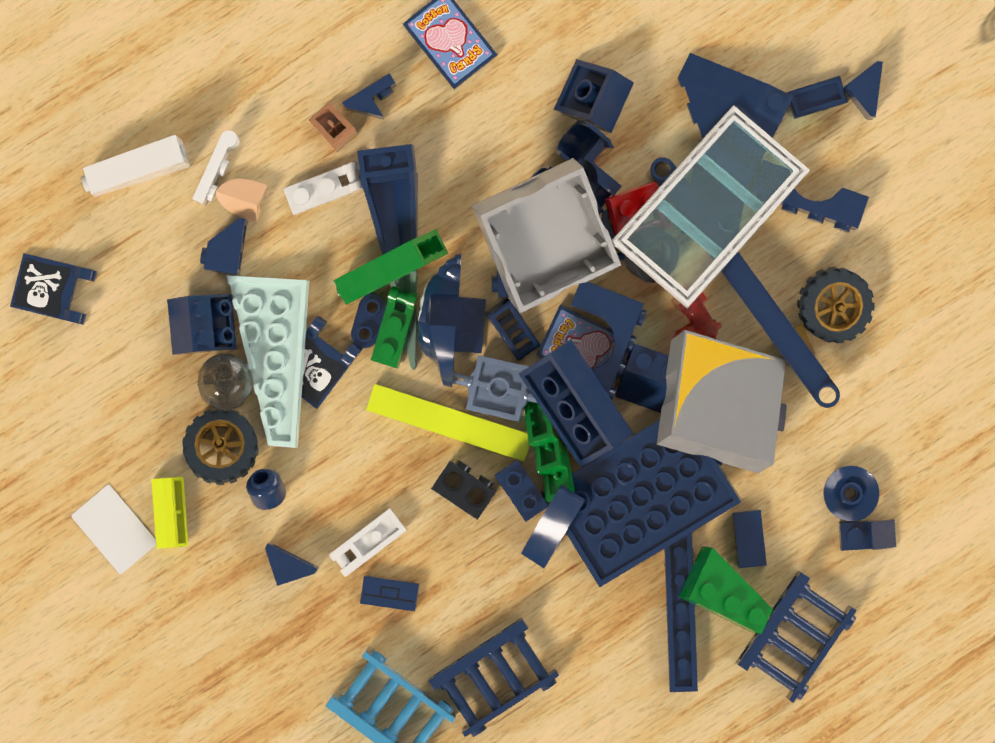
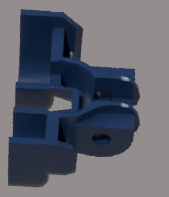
M578 121L562 136L554 152L565 162L574 158L584 168L597 201V209L600 215L604 212L601 207L605 204V199L615 196L622 186L593 161L602 151L607 148H614L610 139L589 122ZM543 165L530 178L553 167Z

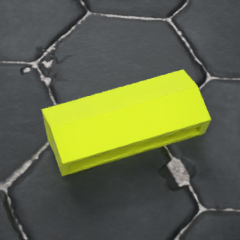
M183 477L151 479L156 549L189 546Z

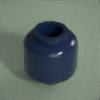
M257 470L247 480V493L252 503L258 509L271 510L278 507L284 501L286 489L280 475L275 470Z

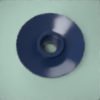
M844 466L835 470L828 477L824 485L823 497L828 510L834 516L845 521H859L869 516L876 508L879 501V486L874 476L866 469L858 466ZM848 488H852L855 491V495L851 499L845 496V491Z

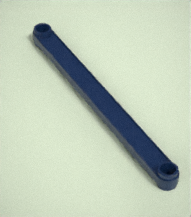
M660 157L654 160L650 167V172L660 187L677 167L670 159ZM660 164H668L671 167L670 173L665 177H659L655 174L656 167ZM683 178L667 198L678 213L720 249L724 250L731 241L686 179ZM737 252L721 272L814 400L824 408L835 406L840 399L838 387L746 261ZM823 388L834 390L836 397L833 402L824 403L820 400L819 393Z

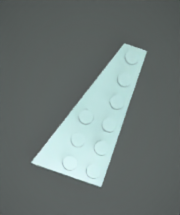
M226 275L233 295L234 309L237 311L240 323L239 330L249 370H251L254 380L255 394L258 396L260 404V415L268 446L298 448L310 281Z

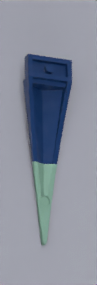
M413 144L357 151L360 180L382 255L418 237V173ZM417 270L391 282L390 286L401 288L402 292L408 294L410 292L417 293ZM399 302L397 310L405 312L406 304ZM417 309L406 343L410 366L413 370L417 367Z

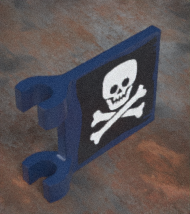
M23 253L10 307L84 325L87 314L71 311L70 307L77 279L95 282L97 271Z
M316 316L306 330L302 398L316 409L320 407L349 366L363 350V348L352 343L347 351L342 354L320 338L318 334L328 323L320 316Z

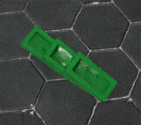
M528 401L524 407L528 442L534 447L537 473L543 476L545 500L550 504L561 485L575 493L570 461L565 443L539 404Z

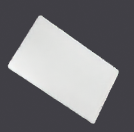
M110 485L105 486L71 515L73 520L119 574H123L156 546V539Z

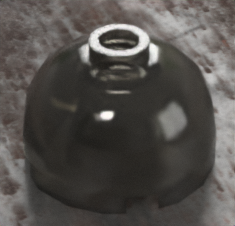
M218 354L210 357L202 364L198 372L197 386L205 403L207 402L217 410L230 411L241 407L249 394L251 396L254 381L249 366L240 357L233 354Z

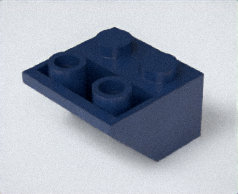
M231 294L196 295L167 299L172 355L237 349Z

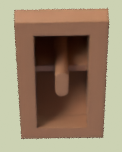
M330 102L309 119L311 124L336 152L340 151L358 134L356 129Z

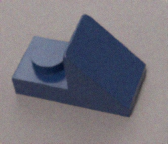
M389 73L343 101L342 104L347 111L384 119L374 100L379 98L382 101L392 95L396 83Z
M895 519L840 522V550H879L896 547Z

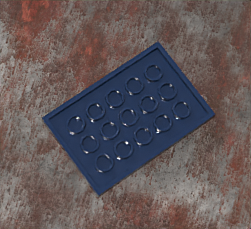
M660 419L572 473L575 494L585 499V502L566 534L599 587H602L742 502L741 497L718 460L709 456L692 455L657 445ZM542 491L541 494L545 499V491Z

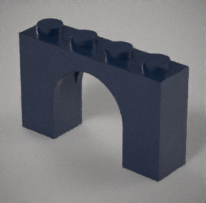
M587 281L579 284L571 306L601 317L609 324L614 333L615 346L610 358L602 365L591 368L612 400L616 391L615 388L611 387L615 377L621 378L626 363L622 361L625 351H632L637 338L632 335L635 325H642L647 311L642 309L644 303Z

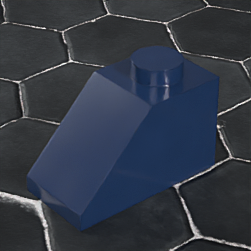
M239 218L209 240L207 248H202L200 264H204V270L240 276L248 223L246 219Z

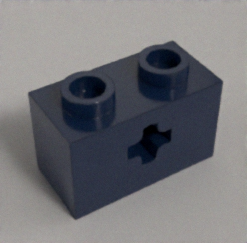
M518 459L494 475L525 522L548 507V504Z

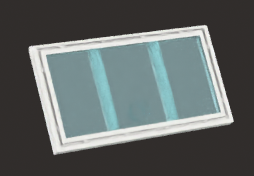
M732 106L613 238L612 243L614 247H617L688 309L810 170L737 107Z

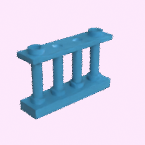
M368 650L364 652L362 657L368 663L344 695L340 694L337 697L333 694L325 705L374 743H399L397 742L399 738L397 736L422 701L436 712L413 743H427L444 718L451 723L456 718V715L452 713L454 711L452 706L442 699L439 703L388 666L385 663L387 658L376 650H373L372 653ZM378 668L388 675L390 680L368 710L360 714L352 708L354 705L352 702ZM401 685L411 692L413 696L390 727L381 730L374 725L376 722L375 718L398 686Z

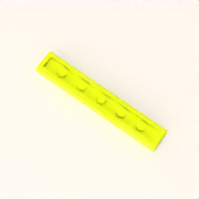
M374 384L366 408L367 411L524 462L530 447L528 434L377 384Z

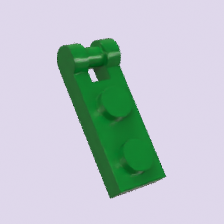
M391 287L371 361L396 369L399 368L420 294L414 292L408 294L402 292L401 288ZM399 302L406 304L405 312L397 310Z

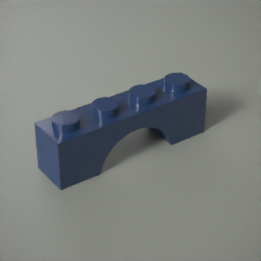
M763 160L760 163L750 193L756 196L755 198L762 204H765L790 176V170ZM794 188L780 205H782V211L797 215V212L800 211L808 214L807 219L813 222L823 224L824 220L834 223L833 228L849 233L850 229L856 230L859 228L869 197L841 188L830 199L812 201L801 196Z

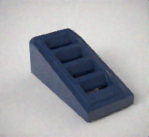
M503 299L485 312L493 327L518 361L540 346V343L510 299ZM507 309L510 311L509 314L497 321V316ZM515 318V320L517 321L516 323L508 327L506 330L502 328V326H504L505 324H507ZM522 328L523 332L510 340L508 336ZM526 337L530 339L526 344L516 349L515 345Z

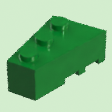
M701 547L679 597L751 633L762 634L773 609L713 547Z

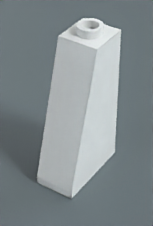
M173 135L84 167L85 175L81 176L85 191H90L91 195L97 197L189 168L190 164L182 140Z

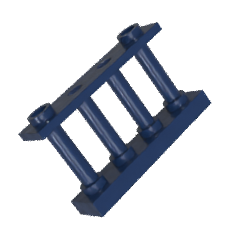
M797 571L773 606L762 634L755 633L736 660V664L748 671L750 666L752 668L757 667L788 688L790 691L786 698L793 703L796 698L801 700L809 689V686L806 685L842 631L844 629L848 631L856 620L854 614L857 611L848 605L843 612L810 589V585L807 584L810 578L800 571ZM797 597L800 599L805 598L837 620V623L828 635L794 612L792 605ZM781 621H789L822 644L813 658L778 635L779 631L776 628ZM766 643L768 645L773 644L806 667L797 681L762 658L763 654L760 651Z
M520 618L431 676L428 680L434 690L438 687L446 690L468 724L467 727L462 729L465 737L469 734L472 737L477 736L487 729L486 723L538 689L541 688L542 691H546L557 683L555 680L559 676L557 670L554 669L547 673L525 639L527 635L524 631L528 629V626L523 618ZM509 641L517 645L539 679L526 688L523 687L501 653L503 651L501 646ZM486 656L489 660L492 659L515 694L502 704L478 669L480 666L478 661ZM463 671L465 675L469 674L492 709L479 719H477L455 685L456 680L454 677Z

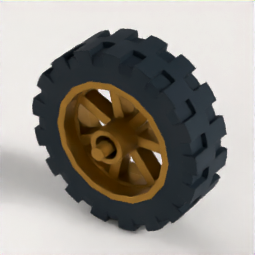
M829 267L828 270L817 271L814 277L810 276L806 280V286L802 287L799 292L801 297L797 301V307L800 309V313H798L799 318L803 321V326L809 332L825 342L844 343L845 340H854L856 338L855 335L858 333L862 334L866 330V324L872 320L871 312L875 309V303L872 302L873 292L868 288L869 285L864 279L845 268ZM835 286H845V290L837 298ZM830 288L831 296L828 298L823 297V292ZM851 292L853 294L854 302H844L845 298ZM819 300L825 302L826 305L825 308L820 310L817 309ZM853 308L850 316L847 317L845 314L846 309ZM831 311L828 324L820 319V316ZM840 314L844 321L834 325L836 315Z
M217 408V411L207 410L204 412V415L196 416L191 426L188 425L186 428V435L182 440L183 454L189 468L195 476L202 478L203 481L210 484L211 482L216 483V485H224L227 482L231 484L237 482L238 478L245 477L248 474V470L255 465V459L258 456V440L254 428L243 415H239L236 411L231 409L230 411H225L224 408ZM227 428L228 430L225 433V435L221 437L218 435L216 429ZM212 430L215 437L213 441L203 439ZM233 431L240 438V441L226 443ZM200 444L213 447L201 455ZM241 447L240 453L235 457L229 451V448ZM216 453V465L208 463L206 459ZM227 455L232 460L229 464L221 465L223 456Z

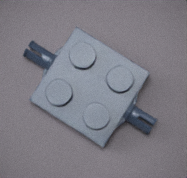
M478 355L476 367L471 376L457 372L453 376L464 379V381L453 379V384L468 387L467 410L521 422L524 407L528 401L537 403L519 375L528 366Z

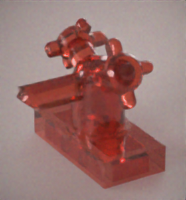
M704 292L697 297L688 309L676 298L670 300L675 309L685 314L690 322L675 331L673 338L687 330L717 339L716 336L718 330L722 328V324L712 319L703 303L708 300Z

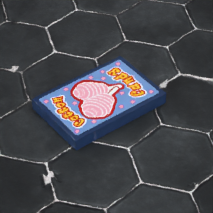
M432 0L403 23L404 28L454 90L498 56L455 0Z
M559 305L536 356L543 358L571 339L589 367L595 368L610 358L615 346L614 333L612 329ZM625 351L622 358L623 362L626 361L630 352ZM615 377L611 387L614 386L618 377Z

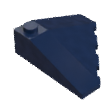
M692 53L689 54L678 76L680 87H685L690 103H687L693 125L698 124L702 139L732 106L737 107L773 138L793 98L792 95L770 84ZM733 123L705 155L747 189L766 150ZM712 177L716 189L740 200L717 179Z

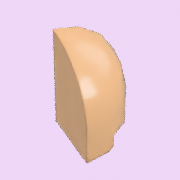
M233 179L223 183L216 190V195L222 206L231 213L257 222L261 213L259 204L262 198L266 197L268 185L248 179Z

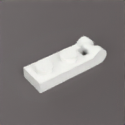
M225 131L220 136L192 198L194 201L205 206L208 201H213L218 186L215 185L219 175H225L230 163L226 159L230 151L236 149L240 143L238 136L233 131Z
M356 161L284 188L283 190L293 215L362 190L363 186L357 173L359 168ZM347 175L350 184L342 187L339 178Z
M389 508L328 556L333 562L336 560L342 568L340 572L346 577L407 531V529L391 508ZM349 549L357 557L352 562L344 554Z

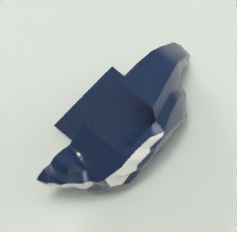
M461 254L447 260L439 268L437 275H434L428 281L420 299L418 312V342L420 349L437 365L442 383L448 387L453 385L455 352L482 353L486 299L459 297Z

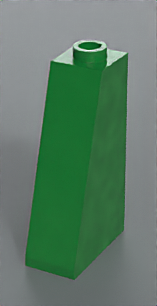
M434 229L333 281L338 295L347 305L449 253L437 229Z

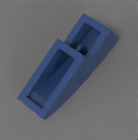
M561 485L521 554L542 568H545L568 532L585 499Z

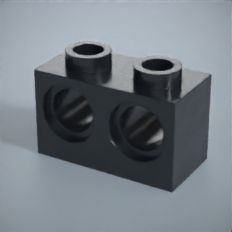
M458 459L455 463L449 461L431 489L478 520L496 493L492 489L494 483L482 475L477 479L469 473L472 468ZM450 472L460 474L462 478L461 485L457 488L449 487L446 484L447 474ZM481 488L485 493V499L478 504L471 502L469 499L471 489Z

